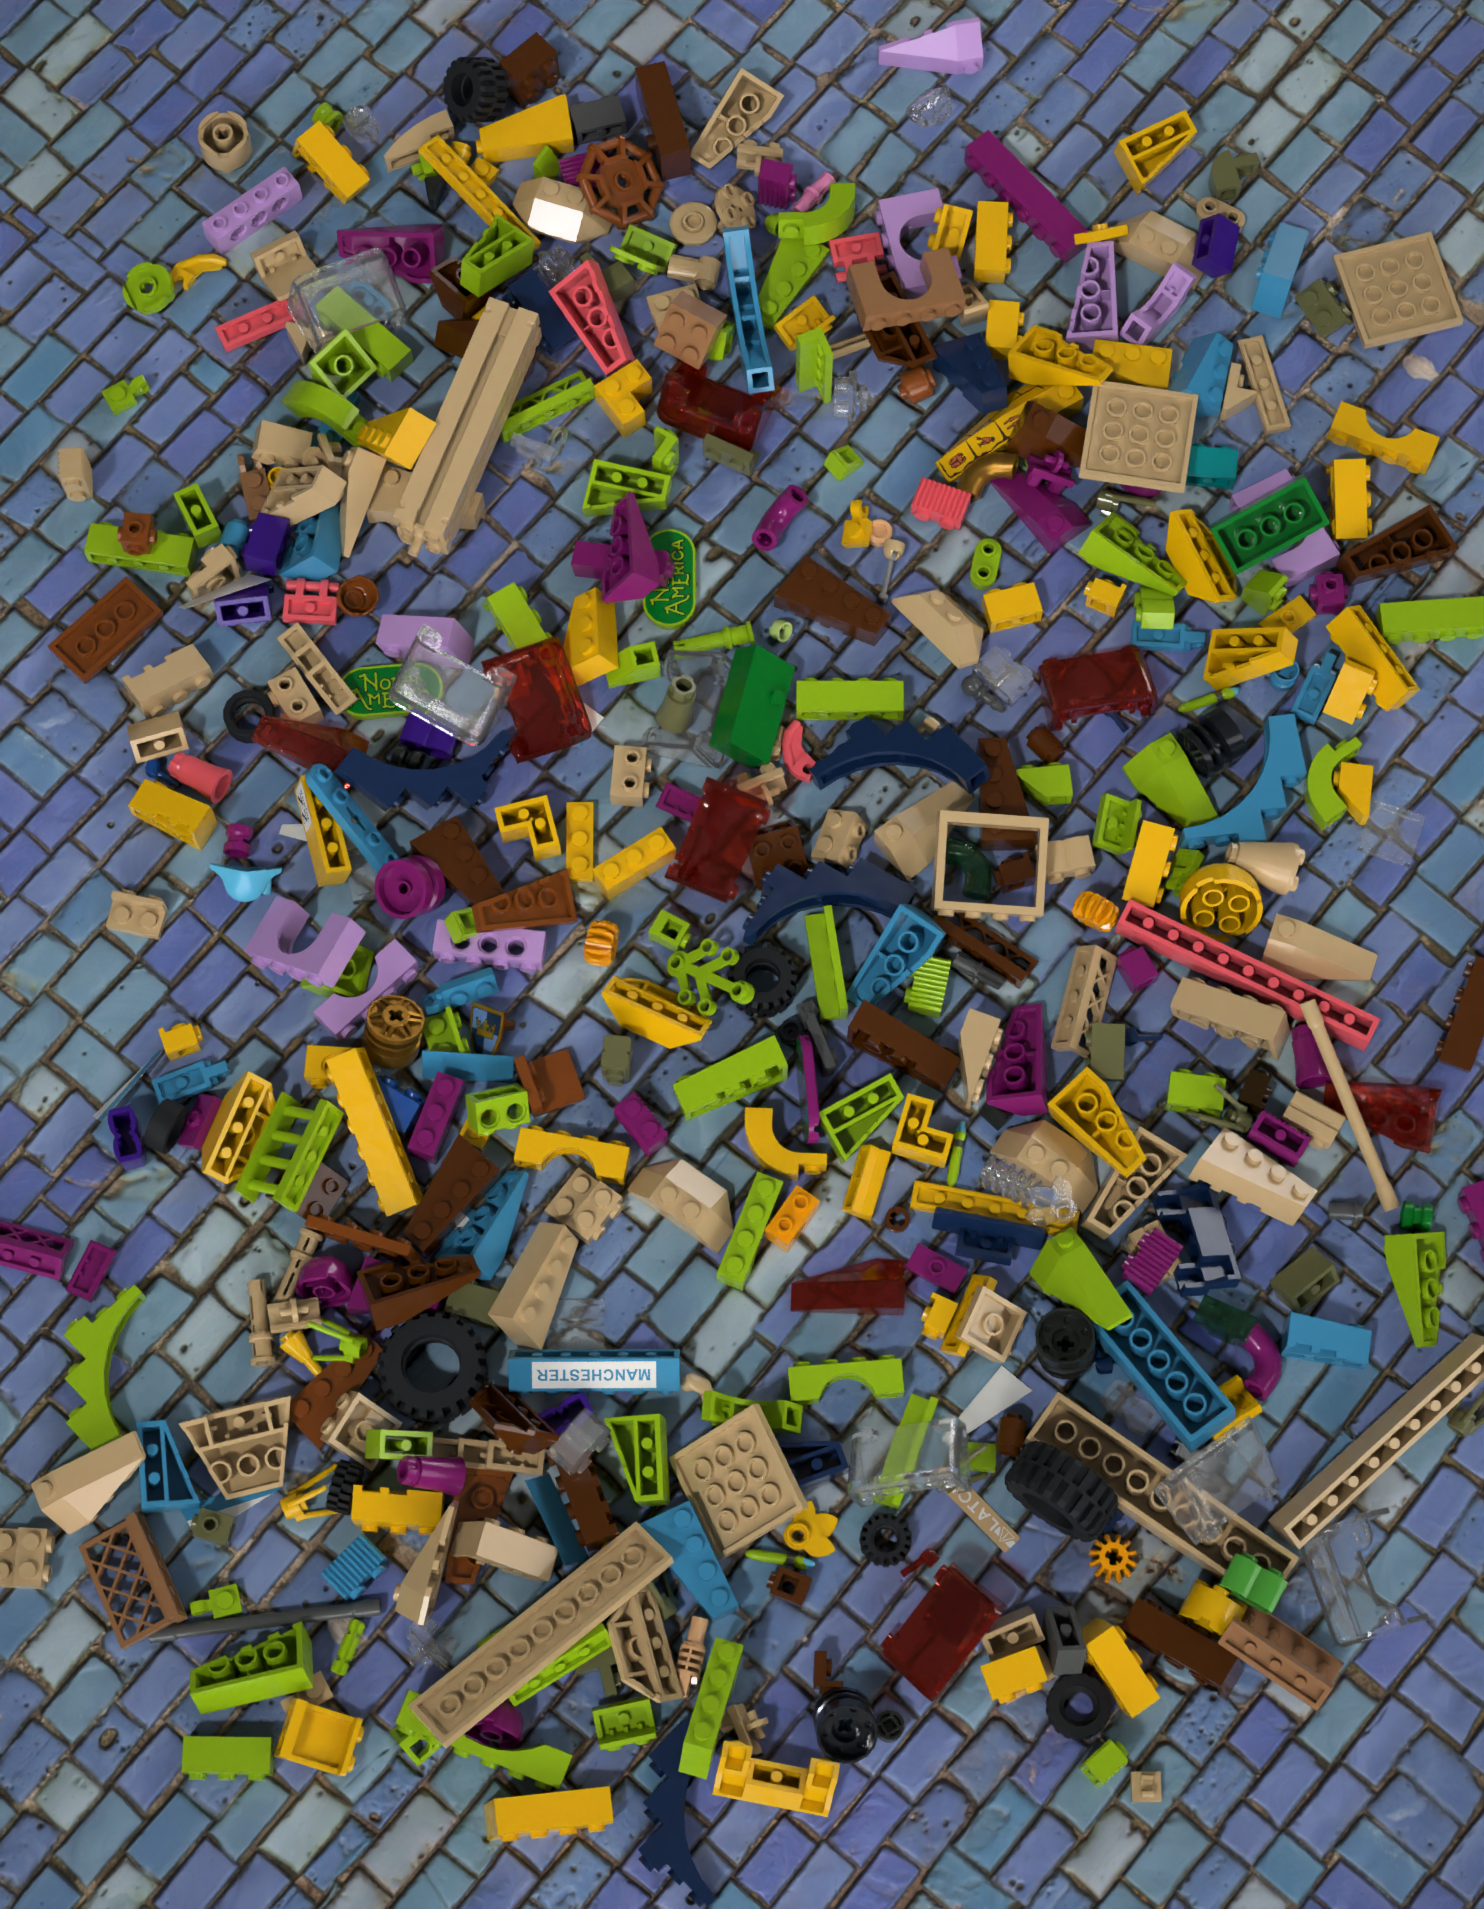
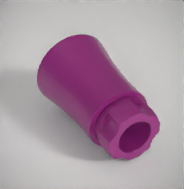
M1307 1024L1299 1025L1292 1029L1296 1087L1300 1089H1313L1330 1084L1332 1082L1311 1029Z
M404 1456L399 1461L397 1468L398 1481L401 1484L411 1485L414 1488L429 1489L451 1496H458L465 1483V1462L461 1456Z

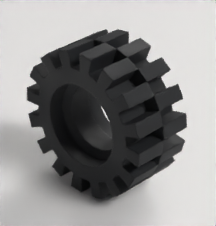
M343 1459L338 1462L328 1489L327 1510L348 1516L351 1514L353 1485H362L364 1465Z
M882 1512L878 1513L877 1516H871L864 1523L860 1533L859 1544L862 1554L866 1556L868 1561H872L873 1565H882L883 1567L895 1566L898 1562L903 1561L909 1553L912 1534L911 1530L909 1531L906 1521L903 1522L900 1516L897 1515L896 1517L893 1513L883 1514ZM889 1529L894 1532L897 1543L893 1549L883 1551L876 1546L874 1537L878 1531Z

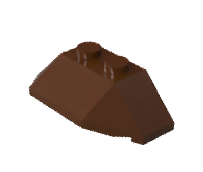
M894 271L879 276L883 287L888 293L900 299H908ZM920 321L909 323L905 326L886 327L878 331H864L871 348L880 362L915 368L937 359V354Z
M487 1382L469 1402V1405L482 1421L494 1432V1437L502 1441L506 1445V1449L513 1454L522 1455V1452L534 1455L559 1440L560 1436L518 1394L509 1392V1387Z

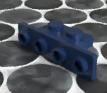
M941 1207L935 1208L932 1229L959 1234L955 1252L956 1256L1007 1266L1011 1265L1014 1245L1041 1250L1046 1232L1045 1228L1034 1225H1026Z

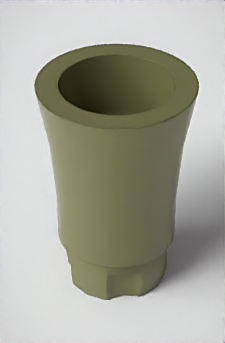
M687 675L675 676L668 686L666 695L656 711L657 723L664 730L672 733H681L688 730L692 725L693 706L696 698V685L693 678Z

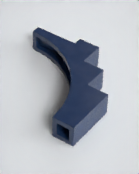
M867 716L860 721L854 722L845 731L848 738L847 742L837 746L831 754L817 761L809 769L814 784L820 790L847 775L878 766L901 765L919 767L939 773L957 783L968 794H971L991 779L987 764L948 724L934 731L927 740L908 720L893 727L885 736Z
M503 729L484 749L474 756L457 764L436 769H407L391 766L373 759L353 747L334 770V773L385 812L390 807L396 809L405 797L401 794L402 792L425 810L430 809L432 806L437 808L446 797L443 791L469 809L474 804L479 806L488 795L485 789L489 784L481 777L486 779L495 767L491 763L496 756L501 758L511 745L507 742L511 735Z
M860 858L855 866L851 864L845 874L819 861L814 869L808 868L803 878L777 864L773 871H767L761 880L760 885L763 886L761 899L756 907L758 911L754 916L750 914L745 920L742 927L745 930L743 941L753 946L765 931L780 920L801 911L828 905L861 908L892 918L899 904H913L917 889L863 858Z
M691 1713L648 1755L652 1761L649 1767L660 1778L665 1775L667 1779L643 1802L647 1807L644 1814L655 1825L659 1821L663 1825L638 1849L642 1855L638 1860L649 1872L655 1868L660 1873L668 1865L671 1869L667 1873L679 1886L684 1882L692 1890L688 1896L699 1907L705 1904L709 1909L717 1901V1898L702 1880L691 1858L685 1833L684 1810L686 1792L691 1775L678 1772L683 1743L692 1716Z

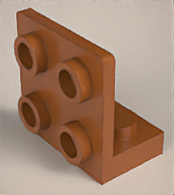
M567 1049L530 1062H526L524 1055L514 1059L522 1087L527 1090L528 1104L533 1118L585 1100L583 1089Z

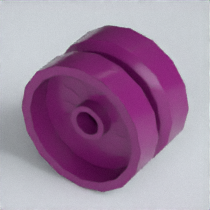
M413 855L392 860L383 865L376 875L374 890L382 910L391 917L406 919L426 914L436 909L444 898L446 885L444 874L437 863L429 857Z

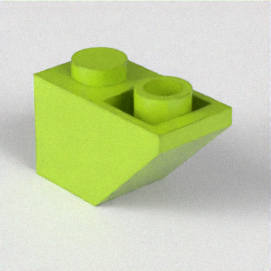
M1260 569L1243 587L1240 599L1263 617H1266L1270 611H1277L1283 604L1284 600L1282 598L1288 591L1285 587L1289 578L1284 574Z
M655 641L625 648L618 653L619 668L606 673L609 688L661 678L660 662Z
M1053 762L1044 767L1024 765L1019 769H1015L1021 789L1043 806L1071 804L1073 789L1069 764L1062 765L1060 762Z

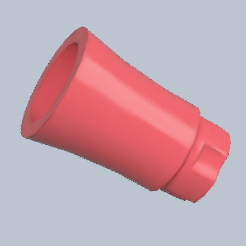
M183 752L176 753L168 767L169 775L202 794L214 804L224 798L230 788L233 777L230 769L213 765Z

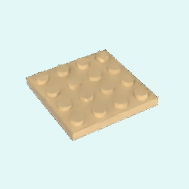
M1431 231L1333 255L1332 263L1347 305L1353 313L1351 316L1363 349L1463 324L1464 319Z
M1104 381L1100 386H1093L1079 478L1184 494L1199 395Z
M759 1403L747 1407L668 1458L718 1561L724 1560L809 1507Z

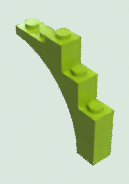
M135 1284L131 1288L126 1287L117 1295V1301L110 1307L106 1306L96 1314V1320L93 1323L85 1315L81 1319L76 1318L67 1326V1332L64 1334L66 1339L85 1358L82 1363L80 1361L75 1363L68 1370V1376L64 1379L87 1402L83 1407L82 1405L77 1406L69 1414L68 1417L70 1419L66 1424L91 1451L122 1437L110 1402L109 1372L112 1354L121 1331L131 1315L146 1299L145 1295Z

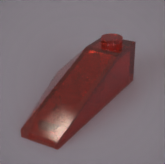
M264 715L261 716L250 739L308 770L315 764L327 766L345 789L351 785L336 775L334 770L353 747L367 754L369 741L346 729Z
M1327 1080L1323 1104L1346 1116L1333 1082ZM1347 1081L1366 1127L1371 1129L1370 1132L1376 1135L1382 1134L1393 1140V1144L1401 1148L1430 1153L1439 1116L1441 1089L1415 1084Z
M876 1258L791 1283L790 1312L903 1316L905 1259Z

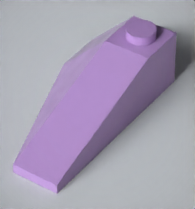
M979 17L946 23V29L934 33L932 29L923 31L924 35L912 40L909 37H905L878 47V65L956 75L964 73L974 74L977 71H982L983 48Z

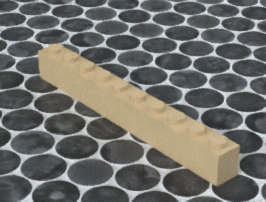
M1471 1333L1268 1520L1283 1542L1301 1549L1484 1379V1337Z

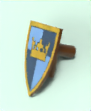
M472 1001L470 1035L474 1054L496 1055L500 1050L504 1031H513L516 1027L515 1021L506 1020V1012Z

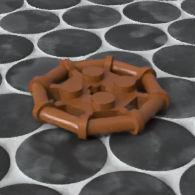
M620 134L616 135L615 138L597 144L590 143L586 148L587 154L581 170L576 175V181L580 183L589 206L588 211L590 214L594 213L614 224L618 230H625L629 224L634 225L645 220L651 221L655 217L654 211L661 192L665 189V184L661 182L654 164L653 153L628 141L624 135ZM616 149L617 155L610 158L603 153ZM626 151L639 158V160L632 161L628 159L629 156L626 155ZM595 159H597L600 167L597 169L596 174H590ZM643 164H644V166H645V168H646V171H647V174H648V176H649L650 181H648V179H647V177H646V174H645L644 169H643V166H642ZM618 175L621 179L626 180V183L623 185L624 188L617 182ZM590 182H595L601 195L598 201ZM650 189L651 192L646 203L643 200V193L645 190ZM606 203L609 207H616L618 209V215L604 208L602 205ZM636 205L640 212L627 216L628 207Z

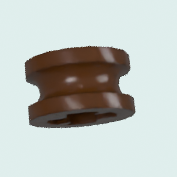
M897 1206L888 1210L885 1216L887 1229L894 1233H901L908 1228L910 1215L906 1209ZM895 1213L897 1216L902 1214L905 1219H902L904 1225L900 1227V1225L895 1224L893 1226L890 1223L893 1219L890 1217L892 1214Z

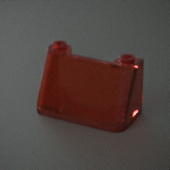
M679 359L665 376L657 406L658 418L666 425L704 439L708 433L749 452L754 447L780 398L782 388L774 385L775 390L753 393V396L706 378L708 372L707 362L698 370Z
M551 637L481 662L485 679L493 685L501 684L518 735L512 738L510 744V751L515 757L517 764L571 747L591 737L592 727L565 649L557 637Z
M1135 645L1125 646L1121 650L1060 660L1048 658L1042 661L1037 670L1050 731L1062 730V723L1071 720V724L1077 723L1079 717L1128 710L1129 714H1133L1136 709L1140 710L1141 717L1154 715L1158 703L1156 688L1143 651L1140 648H1136Z
M707 777L702 787V790H704L702 798L704 800L699 799V806L679 853L675 855L674 859L678 863L669 865L664 878L675 885L726 904L729 899L734 901L738 893L739 885L736 884L759 828L761 824L766 825L771 810L768 809V801Z
M954 1562L949 1567L945 1564L940 1567L933 1577L937 1582L895 1636L890 1632L880 1645L884 1649L881 1655L931 1702L941 1694L946 1684L953 1678V1675L991 1629L992 1625L1008 1608L1004 1602Z

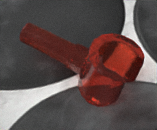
M927 1549L915 1562L900 1572L905 1577L923 1563L931 1569L940 1557L933 1550Z

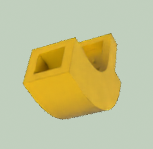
M745 1107L746 1141L752 1155L764 1169L780 1178L798 1181V1170H803L808 1175L821 1174V1171H826L827 1154L793 1152L779 1144L772 1129L773 1108Z

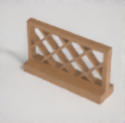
M137 1512L127 1515L125 1521L78 1546L119 1645L124 1650L174 1622L180 1623L188 1619V1615L145 1516ZM127 1529L130 1539L126 1549L115 1546L114 1543L117 1535ZM99 1544L106 1546L101 1563L93 1561L89 1549ZM112 1549L124 1552L119 1569L107 1565ZM130 1554L139 1557L141 1562L137 1574L125 1571ZM105 1568L117 1572L112 1588L103 1586L101 1581ZM123 1574L135 1577L130 1594L118 1591ZM141 1580L147 1581L151 1585L152 1589L148 1600L135 1596ZM116 1594L128 1597L122 1614L115 1612L112 1607ZM134 1599L146 1603L140 1620L128 1616ZM152 1605L159 1607L164 1616L163 1620L155 1624L146 1622ZM127 1619L139 1623L135 1635L128 1639L125 1638L123 1633Z

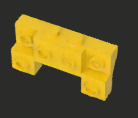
M737 1740L723 1741L712 1795L828 1817L838 1781L840 1763L832 1762L828 1758H811L808 1769L751 1758L753 1746L745 1745V1743Z

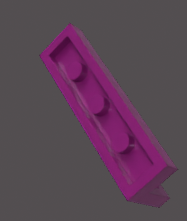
M0 1220V1231L9 1233L0 1235V1265L60 1281L64 1275L65 1258L71 1251L74 1240ZM30 1238L34 1239L35 1241L25 1242L22 1241V1239ZM56 1245L63 1248L61 1249V1251L49 1248L48 1246Z

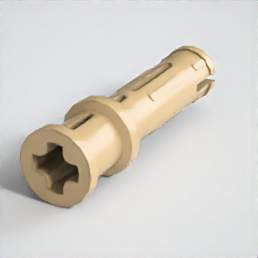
M300 1228L299 1232L301 1235L295 1249H291L289 1253L292 1259L272 1304L290 1301V1298H293L296 1292L300 1269L308 1260L313 1259L316 1247L319 1242L323 1241V1236L306 1228ZM293 1274H295L294 1277H293V1279H292V1281H291V1284H290V1286H289V1288H288V1290H287V1287H288V1285H289V1283H290V1280H291Z
M251 1280L247 1282L252 1332L249 1334L248 1342L252 1345L253 1359L250 1360V1365L252 1367L271 1366L276 1363V1358L272 1357L271 1341L274 1340V1335L271 1334L268 1326L265 1280Z

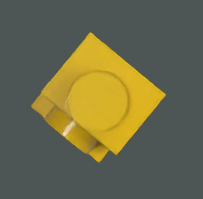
M1095 578L1094 582L1089 580L1083 595L1087 596L1085 606L1114 618L1125 596L1127 585L1122 583L1121 587H1117L1115 583L1108 579L1101 580Z
M180 1023L172 1026L171 1030L165 1032L163 1027L158 1029L170 1062L202 1051L199 1042L204 1039L199 1025L192 1026L191 1023Z
M933 1292L929 1301L933 1306L927 1305L921 1317V1321L925 1322L921 1334L933 1340H936L937 1337L943 1340L957 1311L958 1303Z

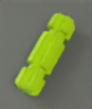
M357 1619L350 1620L347 1627L349 1631L344 1634L336 1654L338 1658L337 1660L334 1659L331 1666V1671L340 1676L346 1675L349 1668L348 1662L352 1661L360 1641L359 1635H362L365 1629V1623Z

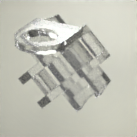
M562 425L557 426L552 431L547 444L513 432L510 445L526 461L539 466L542 465L543 461L553 464L556 457L562 453L568 437V431ZM562 432L560 441L555 444L556 436Z

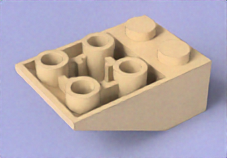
M969 1008L961 1029L957 1047L958 1057L961 1058L960 1072L965 1107L969 1110L972 1102L978 1103L985 1081L981 1078H987L994 1057L991 1052L997 1053L1003 1034V1029L999 1028L1001 1019Z

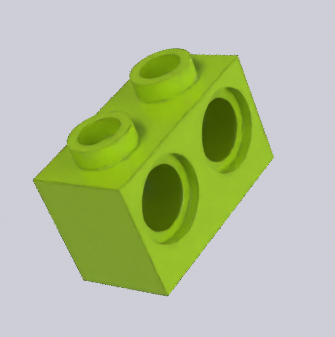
M518 1083L465 1095L468 1126L477 1134L491 1135L495 1133V1130L503 1128L516 1129L521 1127V1124L530 1122L527 1090ZM512 1104H515L514 1108L510 1112H507L508 1108ZM486 1110H489L487 1116L484 1117V1118H481L482 1114H483Z

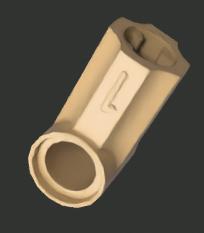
M672 254L668 264L667 278L696 283V286L702 290H714L721 262L710 256L694 259Z

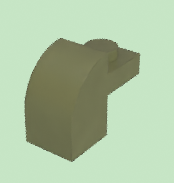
M1229 150L1219 154L1212 164L1208 181L1211 196L1222 202L1238 198L1242 186L1240 178L1257 173L1260 162L1257 152L1251 154L1242 153L1235 158H1232Z
M587 252L580 256V265L587 259L595 260ZM617 261L602 271L614 303L635 292L634 278L621 261Z
M611 1646L577 1667L575 1671L577 1677L600 1671L606 1698L618 1697L617 1689L622 1688L618 1671L612 1672L611 1669L617 1667Z

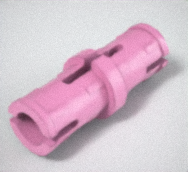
M823 172L814 184L804 190V194L791 207V211L809 212L812 207L818 205L823 200L822 197L830 189V183H836L833 176L828 172Z

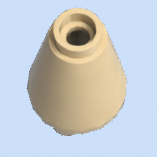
M1294 842L1230 843L1225 854V863L1241 867L1257 883L1281 896L1286 895L1289 891L1295 892L1299 882V877L1296 876L1298 866H1301L1305 859V850L1300 849L1299 844Z

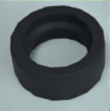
M242 690L235 693L227 700L223 709V719L229 734L237 741L246 744L257 743L266 739L272 733L276 724V714L270 699L262 692L256 690ZM250 703L260 705L265 711V720L259 727L252 730H243L235 724L234 714L237 709Z
M168 1098L163 1100L149 1121L144 1136V1145L162 1154L170 1152L184 1129L188 1108Z

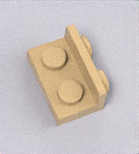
M121 889L120 892L112 891L111 898L113 902L106 922V928L160 940L168 913V908L165 902L162 901L163 899L155 895L137 896L135 892Z

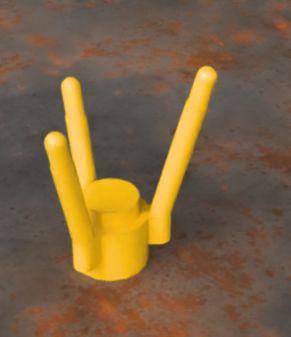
M337 1463L326 1468L295 1490L287 1492V1496L280 1499V1504L287 1520L295 1518L297 1522L308 1518L338 1514V1512L327 1509L304 1512V1510L309 1509L306 1500L326 1491V1485L306 1494L302 1493L333 1472L338 1465Z

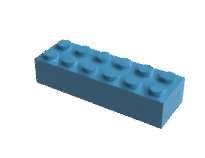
M1126 1280L1116 1290L1131 1311L1133 1317L1109 1331L1090 1320L1094 1327L1095 1338L1191 1453L1236 1419V1408L1133 1285Z

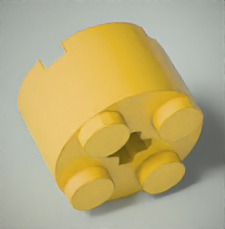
M1196 1579L1180 1608L1178 1616L1186 1620L1187 1625L1195 1630L1200 1628L1213 1637L1212 1639L1219 1641L1234 1617L1242 1620L1248 1606L1237 1599L1231 1600L1228 1598L1230 1592L1218 1585H1214L1211 1589L1209 1584Z

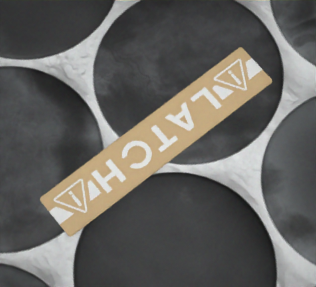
M940 1457L933 1465L938 1463L942 1459V1457ZM931 1467L926 1471L927 1474L932 1471ZM955 1471L954 1473L957 1476V1479H955L953 1482L963 1480L960 1477V1475ZM969 1485L957 1488L949 1494L944 1490L1004 1553L1020 1539L1016 1532Z

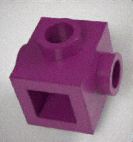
M1327 571L1315 576L1313 584H1309L1308 589L1309 600L1314 602V612L1317 615L1340 614L1342 612L1345 599H1348V584L1343 583V574Z

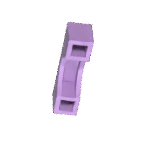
M396 939L392 940L375 956L378 975L370 990L360 996L350 998L333 994L314 1011L316 1020L338 1042L343 1038L348 1039L357 1030L356 1026L364 1019L366 1020L368 1008L373 1001L382 996L396 995L397 989L401 985L410 983L417 976V971L419 970L417 960Z

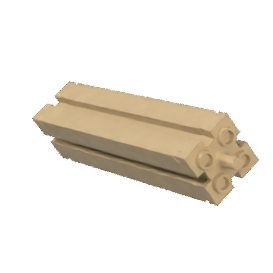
M489 297L486 303V310L482 312L435 422L437 424L422 449L401 497L400 506L397 507L393 516L395 525L398 526V537L404 543L411 545L408 550L409 555L417 557L423 544H426L425 549L431 553L439 554L441 552L448 555L452 546L451 543L455 540L534 357L535 349L542 338L541 328L538 327L540 324L538 313L521 307L517 310L511 308L509 303Z

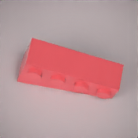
M587 259L548 292L605 375L610 376L633 362L635 357L599 263Z

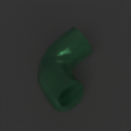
M947 837L945 864L959 867L964 872L965 882L962 894L974 900H988L992 886V870L986 856L971 843Z

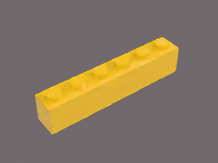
M365 1047L354 1048L326 1060L328 1065L326 1068L327 1075L336 1085L338 1103L345 1109L348 1116L347 1126L357 1139V1152L360 1158L365 1160L369 1170L367 1171V1177L378 1193L377 1203L383 1213L385 1212L386 1217L418 1206L423 1196Z

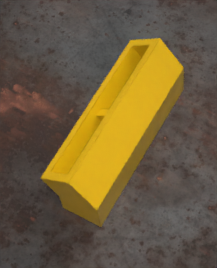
M871 1144L860 1146L842 1211L855 1217L869 1221L872 1220L891 1152L879 1149Z

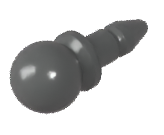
M969 675L963 679L961 689L964 694L974 696L975 701L981 698L985 704L990 705V708L1001 713L1005 711L1001 702L995 699L989 692H986L988 686L982 685L979 677Z

